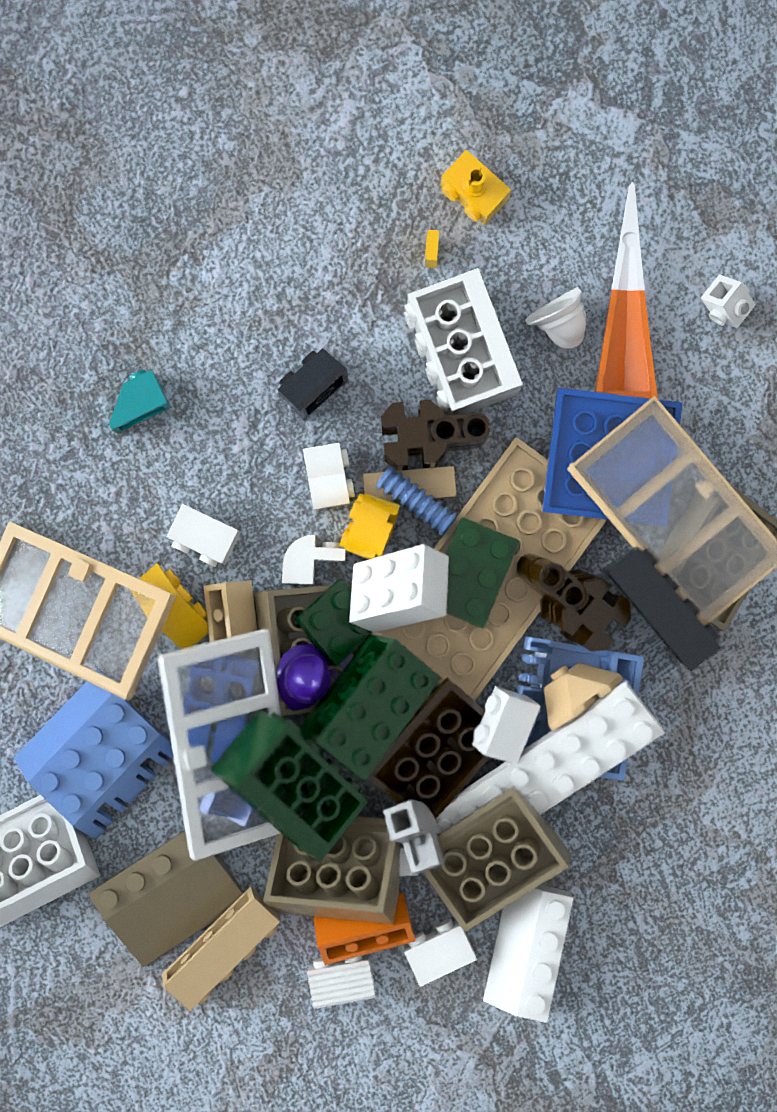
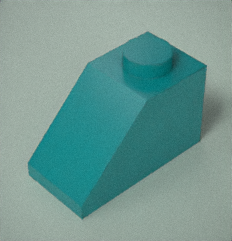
M145 369L137 371L129 376V381L123 383L109 422L111 430L117 434L172 408L156 374L152 370L148 372Z

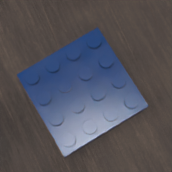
M557 388L542 512L609 520L567 468L649 401L650 398ZM659 400L680 425L683 402ZM650 415L584 471L611 503L618 508L675 460L677 445ZM673 479L625 518L627 522L666 526Z

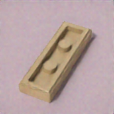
M454 466L401 470L403 473L402 477L405 479L409 477L411 479L410 483L413 485L417 483L419 485L418 489H425V494L428 496L433 495V499L456 497ZM384 472L363 474L364 494L369 493L391 502H400L399 500L393 501L391 494H384L385 490L383 488L380 490L376 488L377 482Z

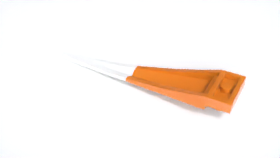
M632 182L628 188L594 392L650 399L655 396L658 399L644 288L635 185Z

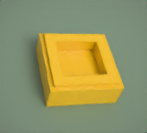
M439 230L427 231L424 265L426 268L437 267Z

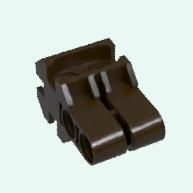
M419 400L420 409H418V416L405 417L403 402L392 403L381 416L382 436H398V442L383 443L384 461L388 465L394 466L396 471L408 470V456L422 455L423 469L435 468L444 458L446 451L480 448L485 443L491 429L489 419L481 413L444 416V411L431 400ZM476 426L480 428L482 435L478 437L472 436L467 428ZM440 429H447L451 432L452 437L441 439L436 432Z
M526 554L519 559L516 568L518 575L543 596L540 600L541 618L548 624L561 628L560 634L566 639L591 652L607 650L615 641L604 632L611 621L614 619L623 628L630 622V601L623 595L618 596L609 592L608 590L611 585L606 580L580 569L567 571L561 565L535 554Z

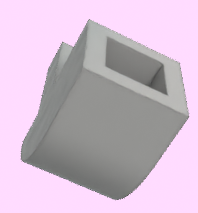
M409 800L383 810L391 841L400 842L404 845L411 874H419L445 864L437 839V835L441 834L439 826L432 812L424 803Z

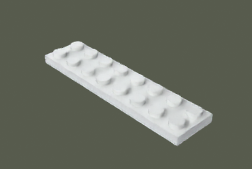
M625 681L603 698L598 699L585 708L586 710L554 731H550L525 748L517 765L504 762L459 792L435 819L440 832L442 833L512 786L541 815L665 734L664 728L628 682Z

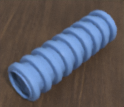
M394 466L388 467L378 480L376 488L379 490L383 488L385 490L384 494H391L393 501L399 500L401 507L407 506L409 513L415 512L417 519L419 517L424 519L422 522L424 524L428 522L432 530L436 528L440 536L445 534L456 520L457 513H450L448 511L449 507H442L441 501H434L433 495H426L425 489H418L419 485L417 483L414 485L410 483L411 479L409 477L406 479L402 477L403 473L401 471L399 473L394 471Z

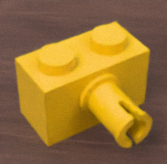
M467 149L441 178L442 192L451 201L455 202L458 200L465 207V213L476 222L480 220L484 225L510 198L511 189Z

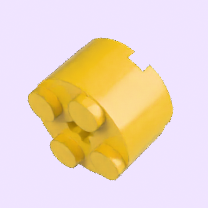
M360 493L357 501H354L349 518L354 521H350L347 529L344 530L339 546L345 548L347 552L369 560L383 556L385 553L384 548L390 540L401 505L369 493Z

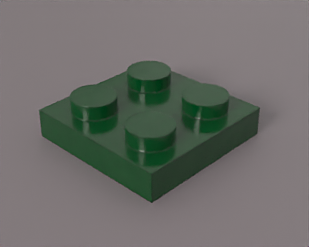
M339 579L295 618L296 622L325 656L331 666H338L372 633L349 622L352 590L343 579Z

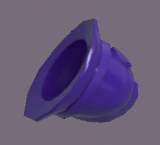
M312 644L296 645L282 655L276 674L277 688L281 699L292 711L310 708L325 696L331 686V676L325 656Z

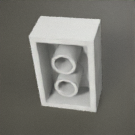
M423 544L353 564L349 622L376 633L446 616L449 556Z

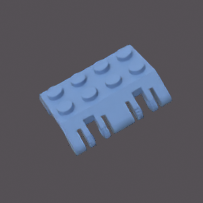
M526 636L524 650L536 652L535 656L523 654L522 661H525L527 664H538L536 676L531 673H520L519 680L530 682V686L518 685L516 693L528 696L541 707L524 749L552 731L548 724L544 687L553 680L550 676L553 672L563 665H566L569 669L577 663L586 664L620 674L624 680L616 687L627 681L638 695L644 656L607 650L591 652L578 645ZM628 758L599 777L624 781Z
M101 669L97 670V672L107 676ZM87 681L14 757V760L27 782L72 826L93 839H97L106 830L103 824L110 826L114 821L111 815L100 807L107 803L116 810L123 812L127 808L125 802L131 804L148 786V782L144 778L152 781L156 777L153 769L143 762L149 757L159 765L166 767L170 761L165 755L173 759L174 754L169 734L166 732L161 733L129 701Z

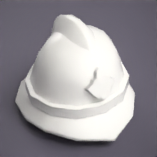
M577 287L530 314L525 320L528 325H536L540 330H544L549 338L563 349L578 346L583 342L586 330V313L581 302L582 291Z

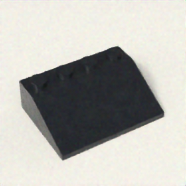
M634 547L608 564L603 570L679 662L692 672L722 648L717 642L721 637L709 623L703 626L696 615L700 611L688 597L683 601L675 591L679 586L668 573L662 576L654 567L659 562L647 548L641 551L639 547Z

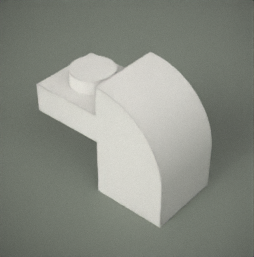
M316 535L301 537L293 542L285 553L282 583L315 585L316 561L346 562L347 551H345V548H340V543L322 542V547H316Z

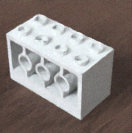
M478 268L408 294L407 304L404 305L406 311L404 316L409 329L415 328L416 330L415 345L420 358L426 356L428 363H426L427 368L425 371L430 385H437L438 397H436V400L444 414H467L518 395L523 384ZM442 317H450L452 321H444ZM453 345L462 346L463 350L457 351L453 349ZM464 373L473 374L474 379L468 380L464 378Z

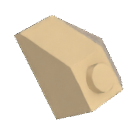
M577 663L569 669L566 665L557 669L550 675L553 680L544 687L549 727L554 731L586 710L585 708L593 704L598 698L601 699L624 680L623 677L618 673L582 663Z

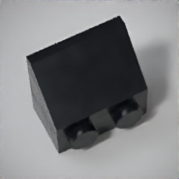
M323 348L318 353L315 350L310 352L302 360L303 366L296 373L290 371L279 381L281 385L277 389L279 394L303 420L307 419L348 381L347 369Z

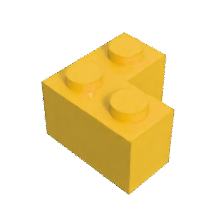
M156 563L139 578L177 595L162 632L180 649L193 647L209 633L206 609L200 602L193 604L190 601L193 597L181 585L182 581L171 569L165 571ZM131 590L149 617L155 600Z

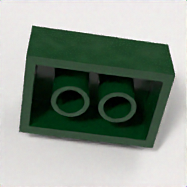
M462 517L446 552V555L449 556L446 614L479 628H484L520 541Z

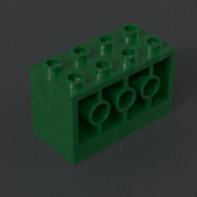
M370 634L330 686L325 696L320 699L299 728L303 731L301 736L306 741L310 739L323 750L321 754L327 759L333 760L344 772L365 781L441 680V677L395 638Z
M259 710L210 768V771L291 843L321 862L369 801L360 794L363 788L350 777L346 779L341 774L343 769L329 758L326 760L321 755L323 750L310 739L306 741L301 736L303 731L288 719L285 721L275 712L270 716Z

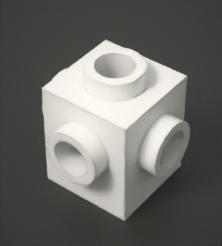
M720 274L701 297V300L710 311L709 317L721 326L727 324L738 328L756 305L749 295V288L745 284Z

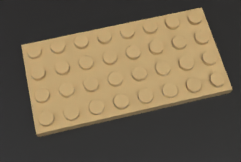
M517 437L514 438L461 510L456 520L434 547L435 550L446 555L462 517L520 541L485 627L479 628L446 614L443 617L371 633L372 635L395 638L441 677V680L438 682L439 685L448 677L475 700L541 611L540 600L543 596L518 575L516 568L519 559L526 554H535L561 565L567 571L571 570L607 521V519L542 512L548 460Z

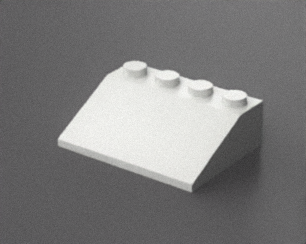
M41 795L0 815V927L100 876L94 855L84 833L72 826Z

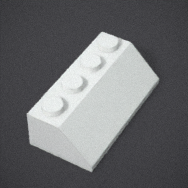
M539 885L502 909L483 997L484 1002L518 1017L548 1022L574 899L569 891Z

